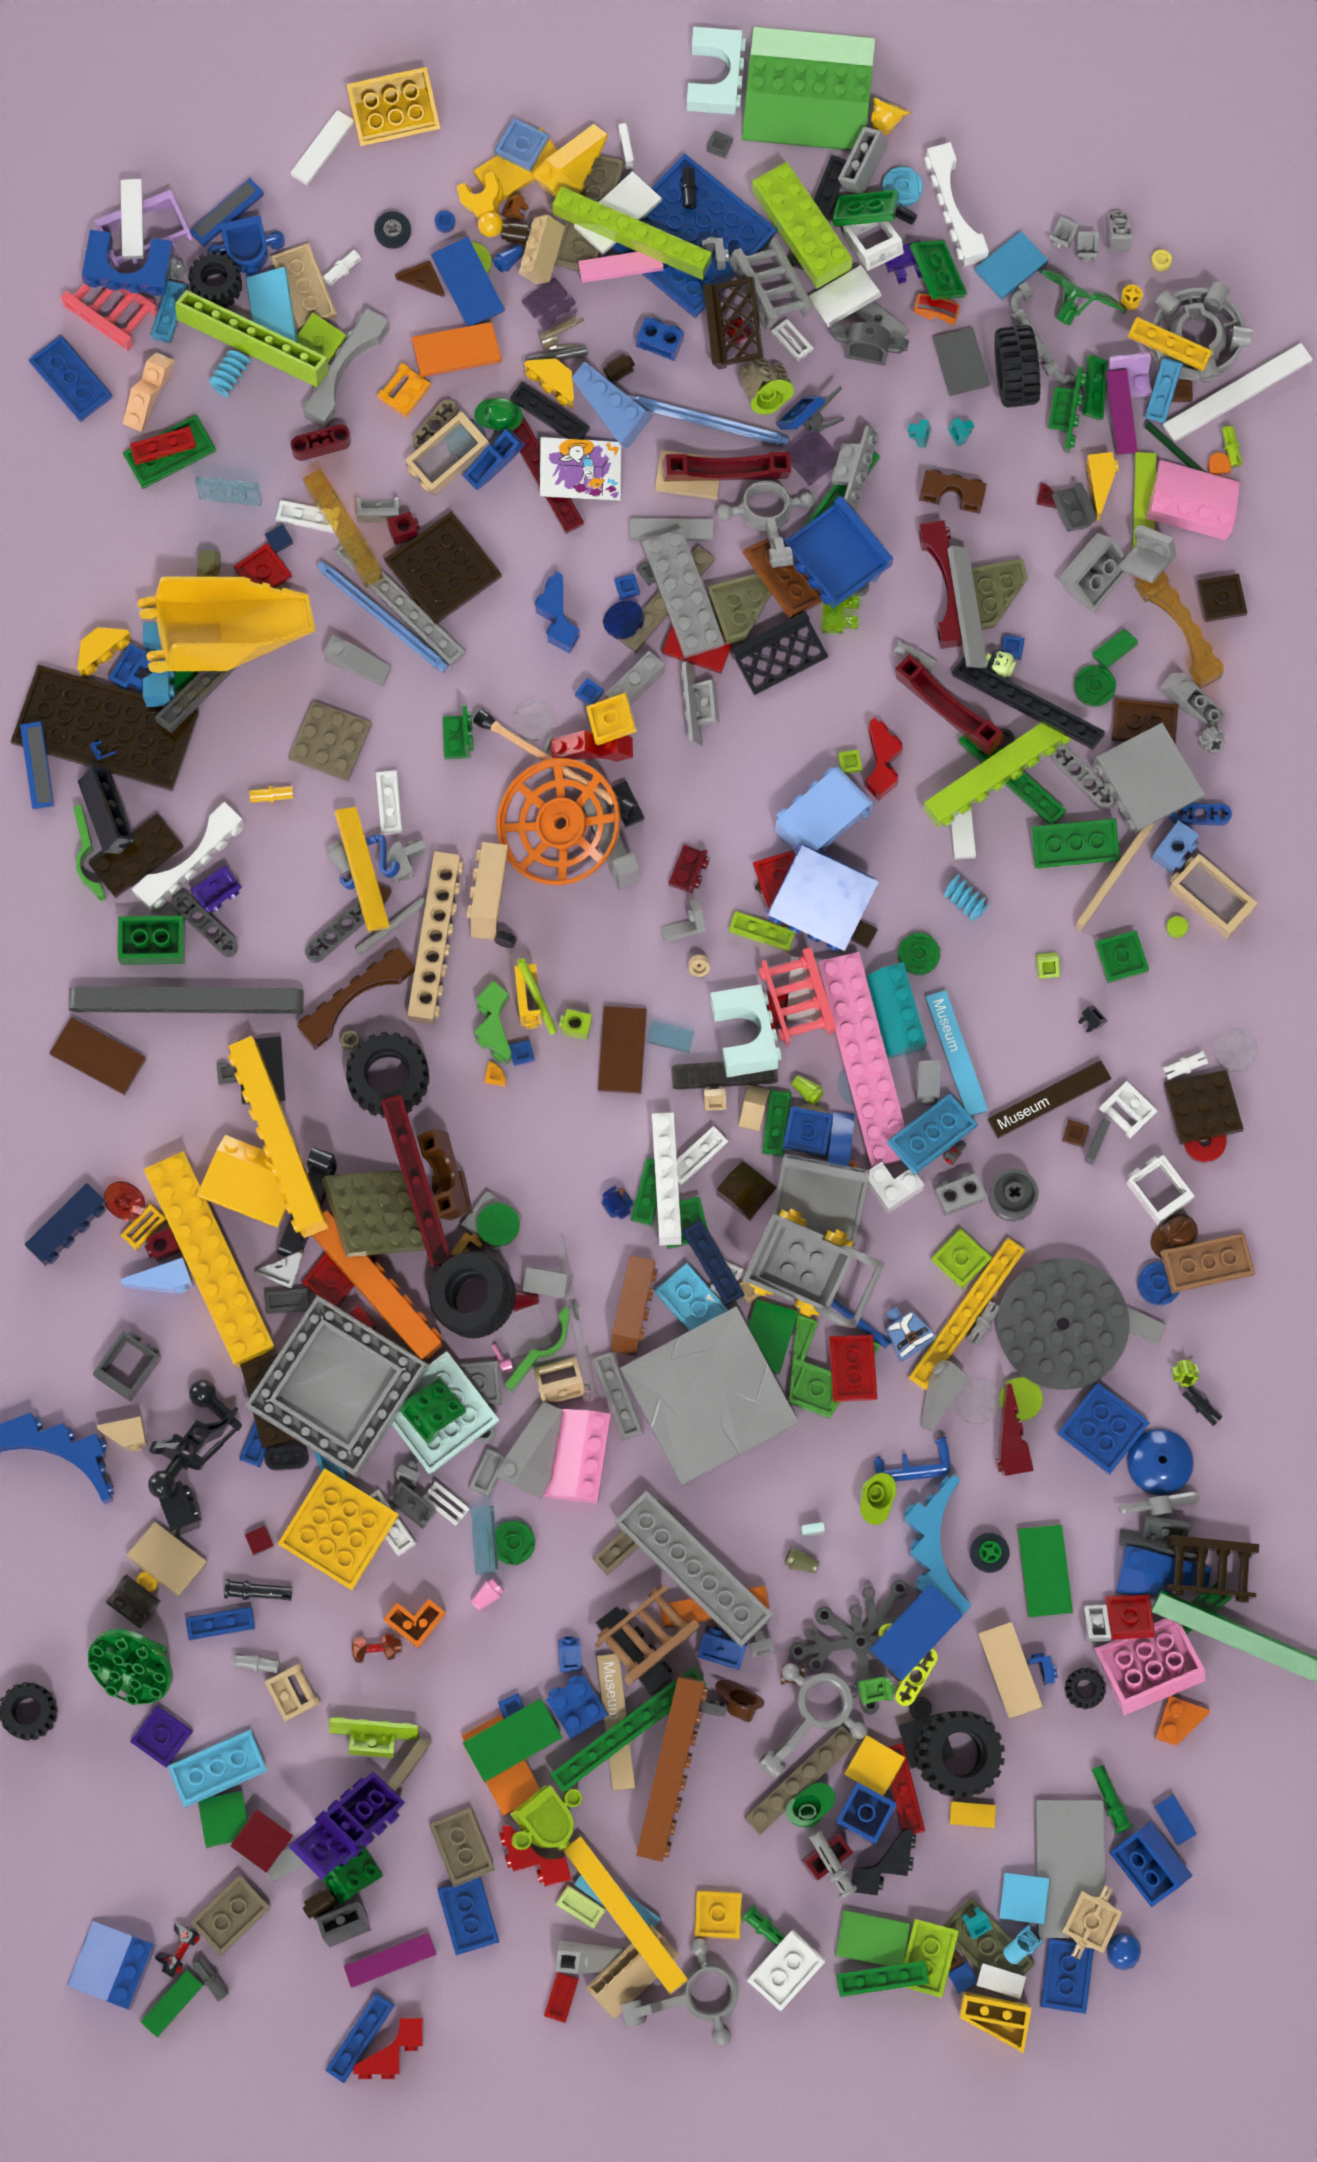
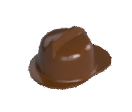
M1181 1213L1172 1215L1152 1234L1150 1241L1151 1249L1155 1255L1162 1258L1160 1253L1162 1250L1192 1244L1197 1238V1224L1188 1215Z
M720 1680L715 1684L717 1693L726 1700L727 1711L733 1717L751 1722L756 1710L764 1706V1700L760 1696L752 1693L737 1682Z

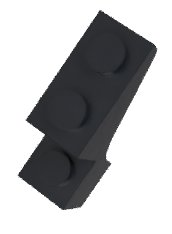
M911 1828L901 1830L878 1863L866 1868L853 1867L851 1882L858 1888L854 1893L878 1896V1890H883L884 1877L880 1876V1873L908 1876V1871L913 1869L914 1857H910L911 1848H915L916 1835L913 1834Z

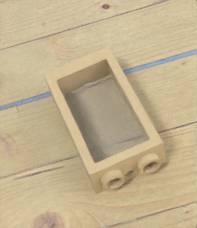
M461 411L405 460L408 465L406 470L413 478L418 476L422 481L419 484L426 493L431 491L435 496L468 468L490 443Z
M1199 853L1196 858H1189L1184 864L1186 869L1181 874L1177 872L1171 878L1170 882L1172 884L1169 890L1222 936L1228 939L1255 910L1258 903Z

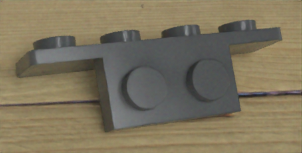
M1146 1515L1142 1533L1120 1530L1119 1545L1152 1552L1168 1553L1175 1556L1173 1547L1167 1546V1537L1171 1535L1188 1536L1190 1522ZM1187 1548V1551H1184V1556L1197 1559L1195 1549Z

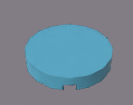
M909 167L893 168L883 178L882 191L898 190V204L901 203L902 207L913 205L922 195V179L919 174Z

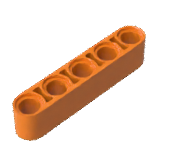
M766 1586L747 1589L767 1609H770ZM692 1599L669 1603L684 1622L687 1621L688 1624L694 1619L696 1622L713 1620ZM659 1607L663 1628L675 1627L674 1623Z

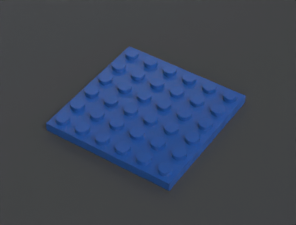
M686 154L651 188L662 198V202L641 220V222L701 248L702 240H706L709 237L723 238L724 249H728L729 258L733 251L739 248L742 249L746 256L756 254L777 234V229ZM686 167H691L695 170V185H697L698 189L696 190L697 207L694 209L684 208V192L681 190V187L683 186L682 170ZM619 243L611 247L618 255L637 252ZM714 251L712 252L711 264L703 280L663 263L662 271L642 274L694 318L706 308L703 285L729 282L736 276L729 262H726L725 270H717Z

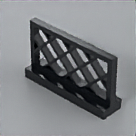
M806 611L731 649L730 654L733 660L736 661L754 696L829 657L809 621L810 617ZM805 627L808 628L811 634L809 641L797 638L799 630ZM788 638L793 640L790 651L779 648L781 639ZM796 641L807 645L805 655L793 652ZM768 647L775 650L772 660L760 657L762 649ZM809 647L818 648L822 656L816 659L807 657ZM777 651L789 654L786 665L774 661ZM791 655L803 659L801 667L793 668L788 666ZM746 657L756 659L754 669L745 668L741 660ZM759 660L770 663L768 674L756 671ZM776 665L785 668L783 676L779 678L770 676L772 666ZM754 674L766 678L764 686L756 689L752 682Z

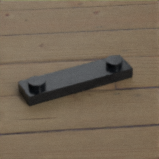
M521 382L510 396V401L567 439L582 440L590 430L588 425L524 382Z

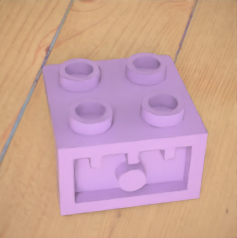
M1138 352L1125 356L1116 355L1109 358L1108 371L1127 369L1131 398L1152 395L1149 378L1150 352Z

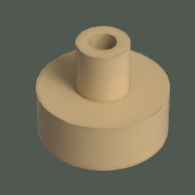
M699 954L691 957L688 961L690 974L696 977L708 974L710 971L709 959Z

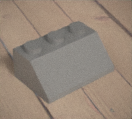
M1096 534L1061 574L1058 580L1069 595L1094 612L1126 575V572L1119 569V564L1126 556L1113 538Z

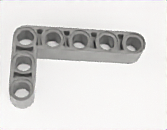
M596 795L601 803L604 815L610 814L604 799ZM589 798L582 808L586 817L597 816L595 805ZM614 822L604 824L603 834L598 844L603 856L613 838ZM592 825L590 827L594 836H596L598 825ZM618 835L616 845L606 863L618 889L621 890L639 882V866L634 854L627 853L622 839Z

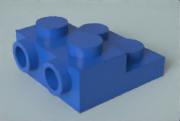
M579 1675L573 1676L567 1681L569 1685L563 1689L560 1687L554 1688L548 1693L550 1697L546 1699L571 1740L609 1716L584 1675L581 1677Z

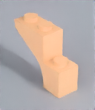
M156 352L146 361L142 379L131 389L123 420L124 425L140 432L144 430L161 389L171 377L175 360Z

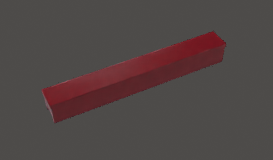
M395 1095L382 1099L380 1102L429 1263L433 1267L446 1262L451 1256L440 1219L437 1217L433 1196L402 1095Z

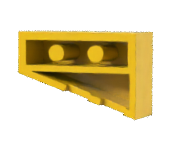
M963 1991L959 2010L960 2018L1024 2054L1032 2010L1031 2005Z

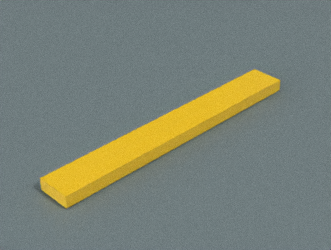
M1010 1238L1006 1239L910 1374L909 1380L925 1391L927 1390L934 1366L942 1360L948 1361L1026 1249Z
M580 1836L563 1849L667 1991L672 1994L688 1981L687 1977L583 1838Z

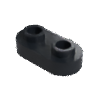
M300 1446L279 1447L268 1450L264 1460L267 1467L273 1471L297 1470L304 1468L308 1464L309 1454L306 1449ZM296 1455L302 1456V1460L300 1462L294 1461V1457ZM275 1456L280 1457V1462L277 1464L272 1462Z

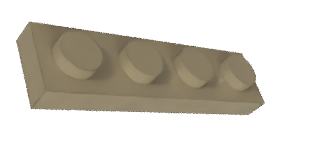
M657 1499L656 1501L671 1514V1512ZM622 1531L592 1559L608 1576L639 1547Z

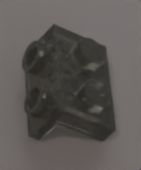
M127 1574L121 1578L114 1593L106 1601L109 1606L138 1628H142L152 1618L161 1600Z

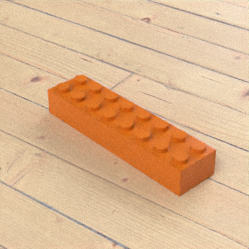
M326 1210L323 1215L328 1228L311 1236L413 1354L424 1362L428 1361L443 1348L441 1342L443 1339L440 1333L434 1327L430 1329L427 1326L429 1323L426 1317L420 1311L416 1313L413 1310V1302L406 1294L401 1296L398 1293L400 1291L399 1286L392 1278L389 1280L385 1278V1270L377 1261L373 1264L370 1260L372 1258L370 1255L345 1256L333 1214Z

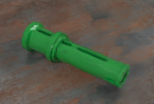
M1105 1765L1092 1769L1091 1771L1108 1808L1106 1814L1111 1817L1114 1824L1115 1834L1134 1827L1126 1815L1125 1805L1121 1804Z
M755 1904L741 1918L743 1922L746 1921L755 1929L757 1935L763 1934L776 1947L786 1937L771 1924L772 1921L769 1917L766 1918L756 1909Z

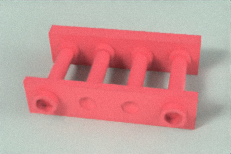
M83 284L76 294L73 293L71 295L67 291L61 296L63 306L127 351L133 346L131 338L133 330L148 312L157 317L158 313L157 303L150 297L145 298L139 293H131L123 289L118 291L123 293L125 297L108 317L105 316V318L99 315L98 310L112 295L114 290L106 287L96 301L89 306L82 303V299L92 287ZM133 300L141 306V309L125 328L119 329L115 326L114 322Z
M811 947L803 949L802 957H799V960L768 968L766 960L761 961V968L758 969L761 981L765 980L780 1027L777 1029L780 1042L784 1041L785 1047L790 1046V1037L819 1028L821 1030L825 1029L827 1035L836 1031L835 1022ZM799 968L807 970L808 977L805 980L774 988L771 976ZM805 988L813 989L815 997H812V1000L780 1008L777 996ZM815 1008V1010L819 1009L821 1017H818V1020L786 1028L784 1016Z

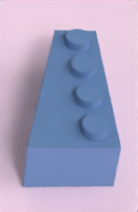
M584 362L572 377L573 381L620 445L628 449L653 415L593 366Z

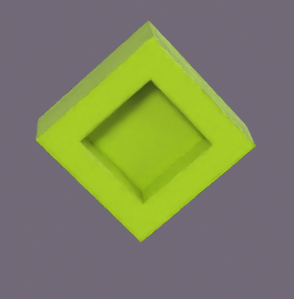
M859 749L838 753L839 766L845 774L862 772Z

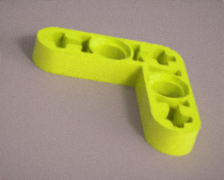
M884 1624L880 1627L878 1631L879 1638L892 1624ZM933 1648L930 1650L932 1659L930 1661L926 1660L923 1666L927 1667L926 1671L917 1665L913 1668V1670H919L922 1674L918 1682L911 1681L910 1673L902 1681L900 1680L894 1693V1699L898 1704L908 1706L914 1702L937 1662L938 1654ZM907 1681L910 1685L915 1686L916 1688L915 1690L910 1688L907 1693L910 1696L909 1699H903V1701H901L902 1697L899 1695V1693L901 1691L905 1692L907 1690L908 1686L904 1685Z

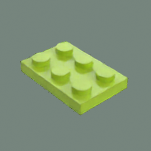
M915 1919L904 1964L926 1960L930 1983L904 1988L943 1998L959 1930Z

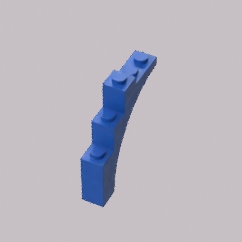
M31 1412L0 1424V1453L8 1450L30 1449L60 1456L86 1474L95 1486L104 1504L113 1501L111 1495L114 1494L111 1483H106L104 1474H107L102 1461L98 1462V1460L106 1457L104 1451L108 1450L104 1438L99 1439L97 1434H93L72 1443L75 1436L71 1427L67 1428L64 1423L40 1432V1429H43L38 1416L34 1417Z

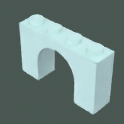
M693 27L692 55L717 57L727 64L730 73L726 79L717 84L688 83L687 111L735 115L736 107H740L741 95H737L738 88L742 89L743 77L739 76V70H743L744 57H740L741 51H745L746 39H742V31Z
M761 984L710 993V1004L714 1022L744 1018L754 1022L760 1029L759 1036L753 1042L723 1048L726 1076L733 1077L778 1069L781 1051L779 1047H775L777 1034L775 1029H771L770 1023H773L771 1010L767 1011L766 1005H769L767 992H763Z

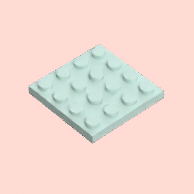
M448 1351L429 1364L428 1370L411 1396L435 1380L441 1379L465 1407L466 1413L440 1430L435 1440L430 1444L425 1442L401 1412L392 1424L429 1475L500 1422Z

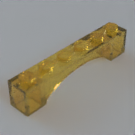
M319 469L302 478L305 490L332 528L364 587L366 588L383 579L379 563L323 471Z
M1163 571L1153 583L1137 578L1134 586L1145 603L1150 601L1162 608L1182 630L1192 656L1189 674L1196 685L1202 689L1220 679L1224 673L1222 661L1219 658L1216 659L1212 653L1213 648L1211 644L1202 637L1201 628L1197 623H1193L1190 618L1191 613L1186 606L1183 607L1177 590L1172 589L1169 585L1167 574Z

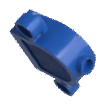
M259 215L221 223L220 227L224 245L213 244L208 248L207 252H212L213 255H216V252H221L222 256L227 254L230 259L233 258L236 261V265H238L241 273L254 275L258 273V270L268 260L267 246L274 250H279L284 247L285 239L284 235L279 231L271 232L265 236L261 216Z

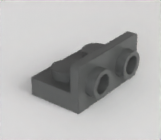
M1082 482L1076 483L1073 488L1055 491L1052 494L1067 532L1088 528L1097 519L1095 509L1092 507Z

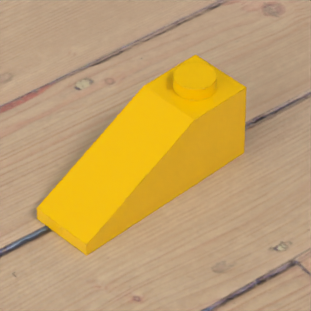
M1113 452L1091 454L1087 457L1086 466L1092 504L1097 516L1095 521L1100 520L1115 473L1119 471L1118 460L1114 459Z

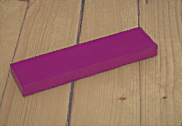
M1127 369L1107 371L1105 374L1116 455L1138 452Z
M428 1933L343 1967L350 1986L353 1988L437 1954Z

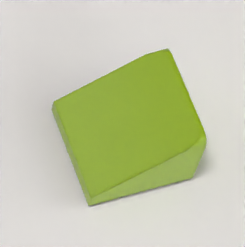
M1057 952L1036 954L1039 979L1060 977L1059 956Z

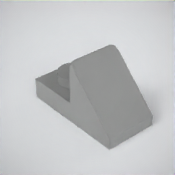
M1084 1606L1085 1640L1088 1642L1111 1641L1107 1606Z

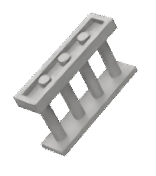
M776 237L772 238L765 251L746 256L741 248L733 251L728 262L737 279L752 276L755 278L759 320L765 330L773 327L779 315L799 309L803 318L807 317L813 307L812 300L806 294L784 253L783 246L779 244ZM771 258L776 266L775 268L755 273L750 264ZM778 275L782 277L785 285L766 291L759 282ZM744 284L742 288L747 295L750 285ZM790 292L795 302L774 308L769 301V298Z

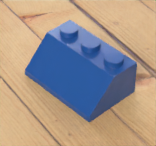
M1151 1821L1110 1852L1111 1856L1151 1908L1193 1876Z

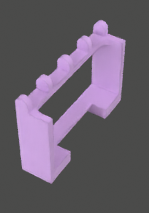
M171 190L142 201L143 214L154 209L158 213L173 207L183 230L164 237L162 240L172 241L174 248H176L174 241L187 238L189 242L193 241ZM121 210L94 220L97 231L111 232L119 229L118 224L121 223ZM150 244L143 246L144 254L149 252ZM111 250L110 260L115 270L120 271V264L130 259H123L122 255L115 257ZM132 259L133 264L138 263L137 259Z

